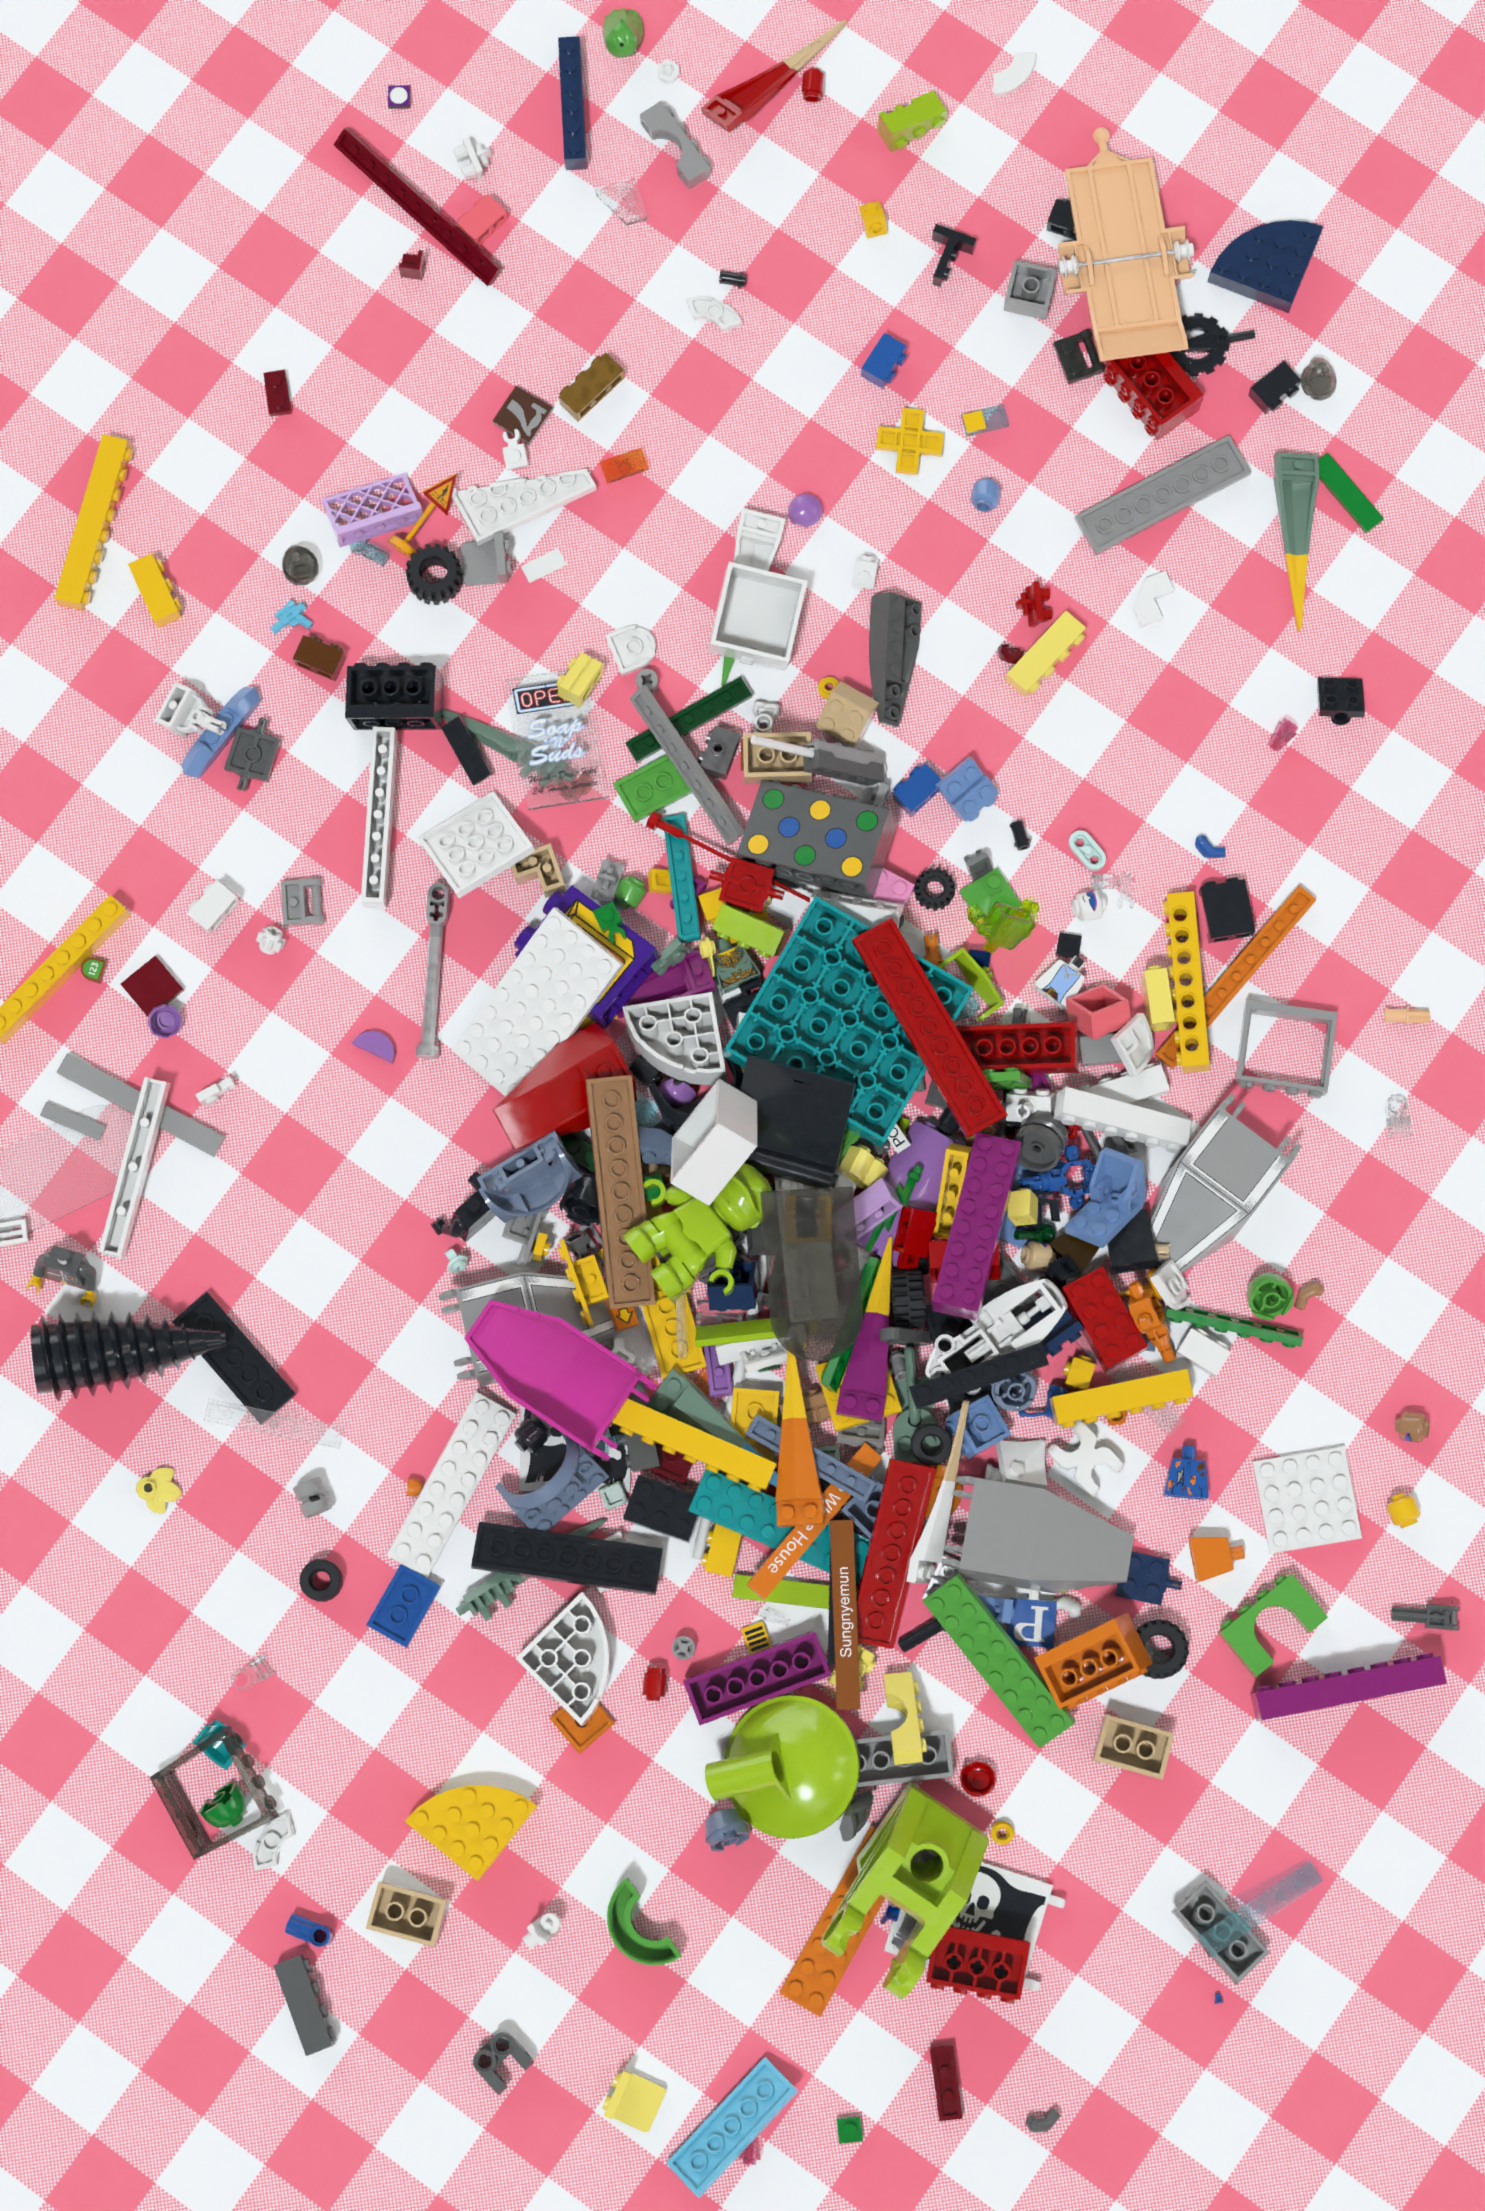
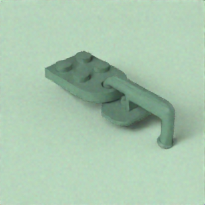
M905 1346L902 1349V1354H904L906 1380H895L893 1382L902 1409V1413H899L892 1429L895 1459L925 1465L914 1457L911 1450V1438L920 1426L930 1423L938 1424L934 1416L929 1413V1410L935 1404L916 1410L909 1386L929 1379L924 1377L917 1378L915 1350L911 1346ZM929 1435L923 1440V1449L927 1453H936L940 1449V1440L936 1436Z

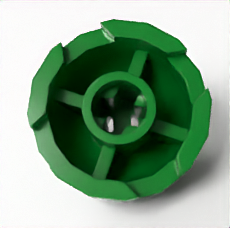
M230 1782L217 1790L210 1804L208 1805L205 1802L199 1811L200 1815L210 1825L217 1828H226L230 1825L235 1827L244 1819L242 1815L246 1810V1795L236 1782L234 1785Z

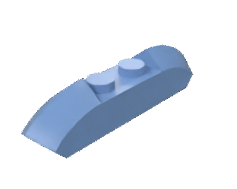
M243 687L225 704L215 718L226 723V730L219 727L220 730L224 731L222 735H218L210 730H205L181 764L185 775L200 778L205 774L233 739L237 727L241 728L259 706L261 698L256 687Z

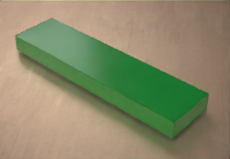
M1327 452L1319 459V480L1364 533L1367 534L1383 522L1384 518Z

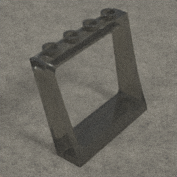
M231 1726L223 1728L149 1777L193 1860L280 1817L275 1809L277 1806L276 1800L273 1796L267 1794L264 1789V1778L256 1774L253 1768L254 1760L252 1756L244 1752L242 1748L243 1740L238 1733H234ZM219 1741H222L258 1806L261 1817L233 1833L212 1842L178 1781L176 1771Z

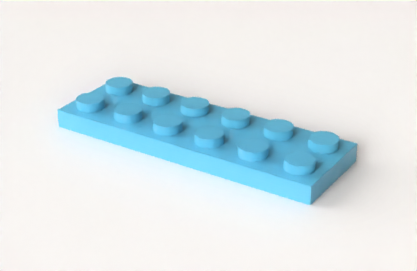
M764 2057L666 2164L700 2198L799 2091Z

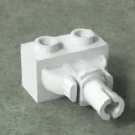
M177 682L173 684L154 720L166 730L185 738L186 734L194 732L202 734L204 731L199 727L222 735L224 731L220 730L219 727L226 730L227 726L224 721L208 715H213V711L207 708L204 702L205 698L191 688Z

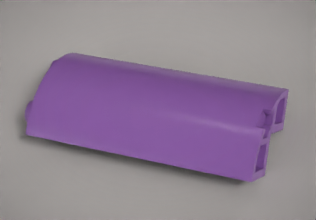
M914 1121L906 1134V1139L910 1146L898 1154L895 1152L887 1165L889 1171L884 1180L895 1191L899 1182L904 1188L908 1172H912L915 1165L920 1166L923 1169L919 1176L921 1179L918 1183L916 1182L907 1206L935 1212L938 1204L946 1148L951 1143L964 1144L958 1139L953 1138L951 1140L936 1131L937 1128L927 1121L924 1124ZM902 1208L897 1211L889 1232L884 1226L871 1251L880 1260H882L890 1236L892 1237L893 1249ZM873 1229L853 1244L865 1250ZM892 1250L891 1266L899 1269L897 1267L899 1252Z

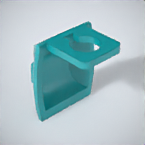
M218 1720L205 1725L192 1742L194 1745H198L209 1759L225 1770H228L246 1746L244 1741L232 1729Z

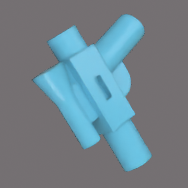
M290 599L282 609L274 614L279 620L270 629L274 634H277L288 625L296 627L301 624L310 630L314 623L302 615V612L307 609L302 602L295 605Z

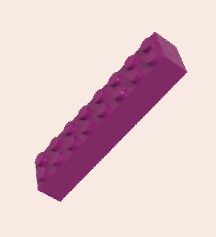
M976 1133L932 1299L933 1311L975 1321L979 1320L1021 1156V1142Z
M1433 1652L1416 1656V1661H1411L1410 1657L1393 1660V1665L1388 1666L1387 1662L1370 1665L1371 1670L1365 1671L1364 1666L1348 1669V1674L1342 1675L1341 1671L1324 1674L1325 1679L1321 1680L1316 1675L1301 1679V1684H1296L1295 1680L1278 1683L1279 1688L1273 1689L1272 1685L1255 1688L1256 1693L1250 1694L1256 1722L1447 1684L1441 1656L1434 1657Z

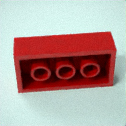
M1103 1266L1062 1287L1061 1293L1067 1302V1306L1076 1322L1079 1321L1083 1326L1082 1333L1104 1372L1141 1354L1148 1348Z

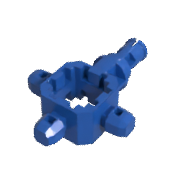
M1066 1145L1064 1156L1067 1159L1059 1160L1053 1169L1038 1173L1037 1176L1019 1178L1018 1183H1022V1185H1019V1188L1031 1189V1191L1038 1189L1046 1192L1058 1191L1063 1195L1069 1196V1204L1072 1209H1080L1084 1205V1197L1082 1195L1090 1193L1089 1185L1095 1166L1089 1160L1078 1157L1080 1154L1077 1145ZM1078 1165L1083 1167L1081 1176L1084 1178V1181H1081V1185L1071 1188L1066 1187L1067 1177L1064 1176V1173L1067 1172V1168Z

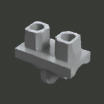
M603 859L591 898L606 903L614 901L615 892L625 865Z

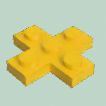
M903 408L900 428L878 426L876 450L898 452L895 471L897 474L917 476L920 455L942 457L944 433L922 431L924 410Z

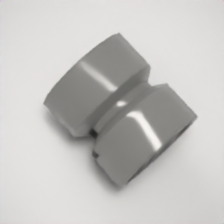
M321 1477L307 1480L293 1487L297 1500L302 1501L300 1508L305 1519L317 1516L332 1508L328 1495L323 1494L325 1487ZM316 1497V1499H317L316 1501H314V1502H311V1501H310V1499Z

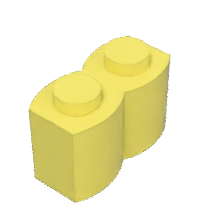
M863 1145L858 1147L850 1146L839 1167V1171L844 1176L852 1180L862 1190L867 1189L880 1178L884 1179L889 1170L884 1165L885 1162L882 1159L870 1154L871 1150Z

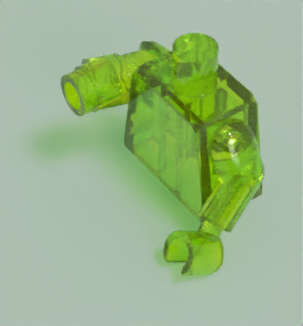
M1024 899L1022 909L996 901L988 916L978 905L969 906L966 912L968 921L977 927L978 934L986 939L983 945L984 950L994 954L999 947L1008 950L1014 949L1021 941L1031 935V931L1036 927L1033 914L1037 913L1040 907L1038 903L1030 899Z

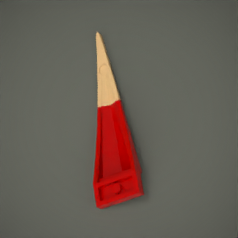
M846 19L778 64L745 82L715 95L701 108L703 115L729 133L742 121L747 122L847 25Z

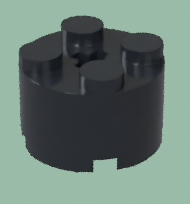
M581 1173L582 1177L572 1182L566 1189L559 1208L561 1212L564 1209L567 1213L566 1217L574 1223L583 1226H590L591 1223L599 1225L596 1180Z

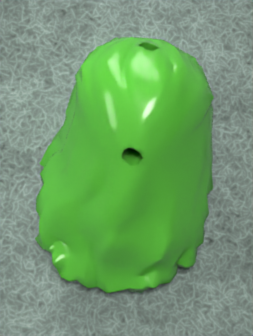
M625 8L613 9L608 16L605 15L603 39L608 52L614 57L624 58L632 56L638 46H641L640 43L644 37L642 29L644 24L642 23L643 18L635 10Z

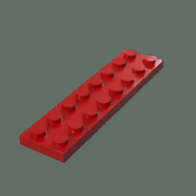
M889 1458L856 1597L858 1642L889 1649L894 1647L909 1582L906 1581L910 1558L920 1539L936 1472L935 1467Z

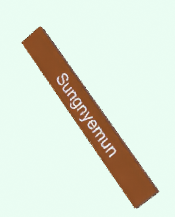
M831 1520L829 1522L837 1710L861 1709L853 1520Z

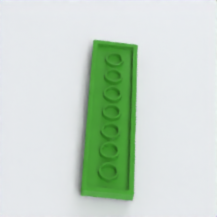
M960 1573L923 1599V1603L1039 1749L1075 1724L1076 1719L1066 1707L1058 1708L1045 1680Z

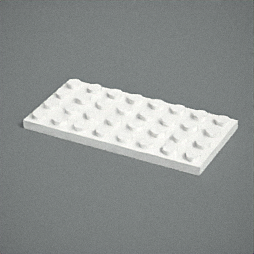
M554 907L451 1050L506 1096L555 1045L568 1039L575 1033L624 964L562 911Z

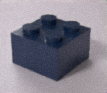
M757 1260L734 1262L733 1269L729 1270L735 1281L734 1290L730 1295L725 1296L723 1289L728 1285L727 1278L719 1277L715 1283L707 1282L710 1311L736 1309L745 1311L756 1308L760 1285Z

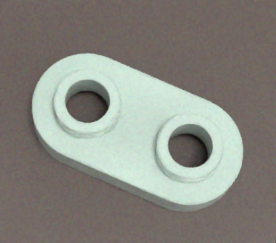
M1079 830L1072 833L1069 838L1070 850L1088 870H1101L1106 862L1104 851L1087 832ZM1081 840L1084 845L1078 847L1076 841ZM1095 857L1098 859V863L1093 864L1090 859Z

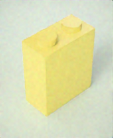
M1159 965L1150 966L1143 972L1140 980L1146 1019L1151 1032L1171 1030L1175 1019L1167 968H1161Z

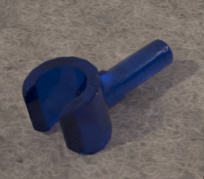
M888 1905L886 1914L880 1920V1923L885 1924L888 1920L897 1922L900 1908Z

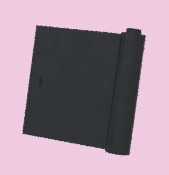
M748 1054L740 1091L757 1101V1147L743 1164L747 1163L763 1174L828 1192L832 1188L836 1189L839 1180L836 1170L856 1083Z

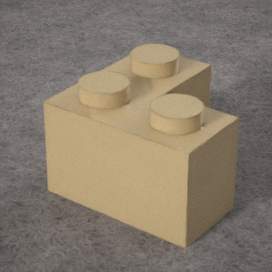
M551 843L535 848L534 853L511 866L517 885L538 878L545 898L550 897L556 891L566 892Z

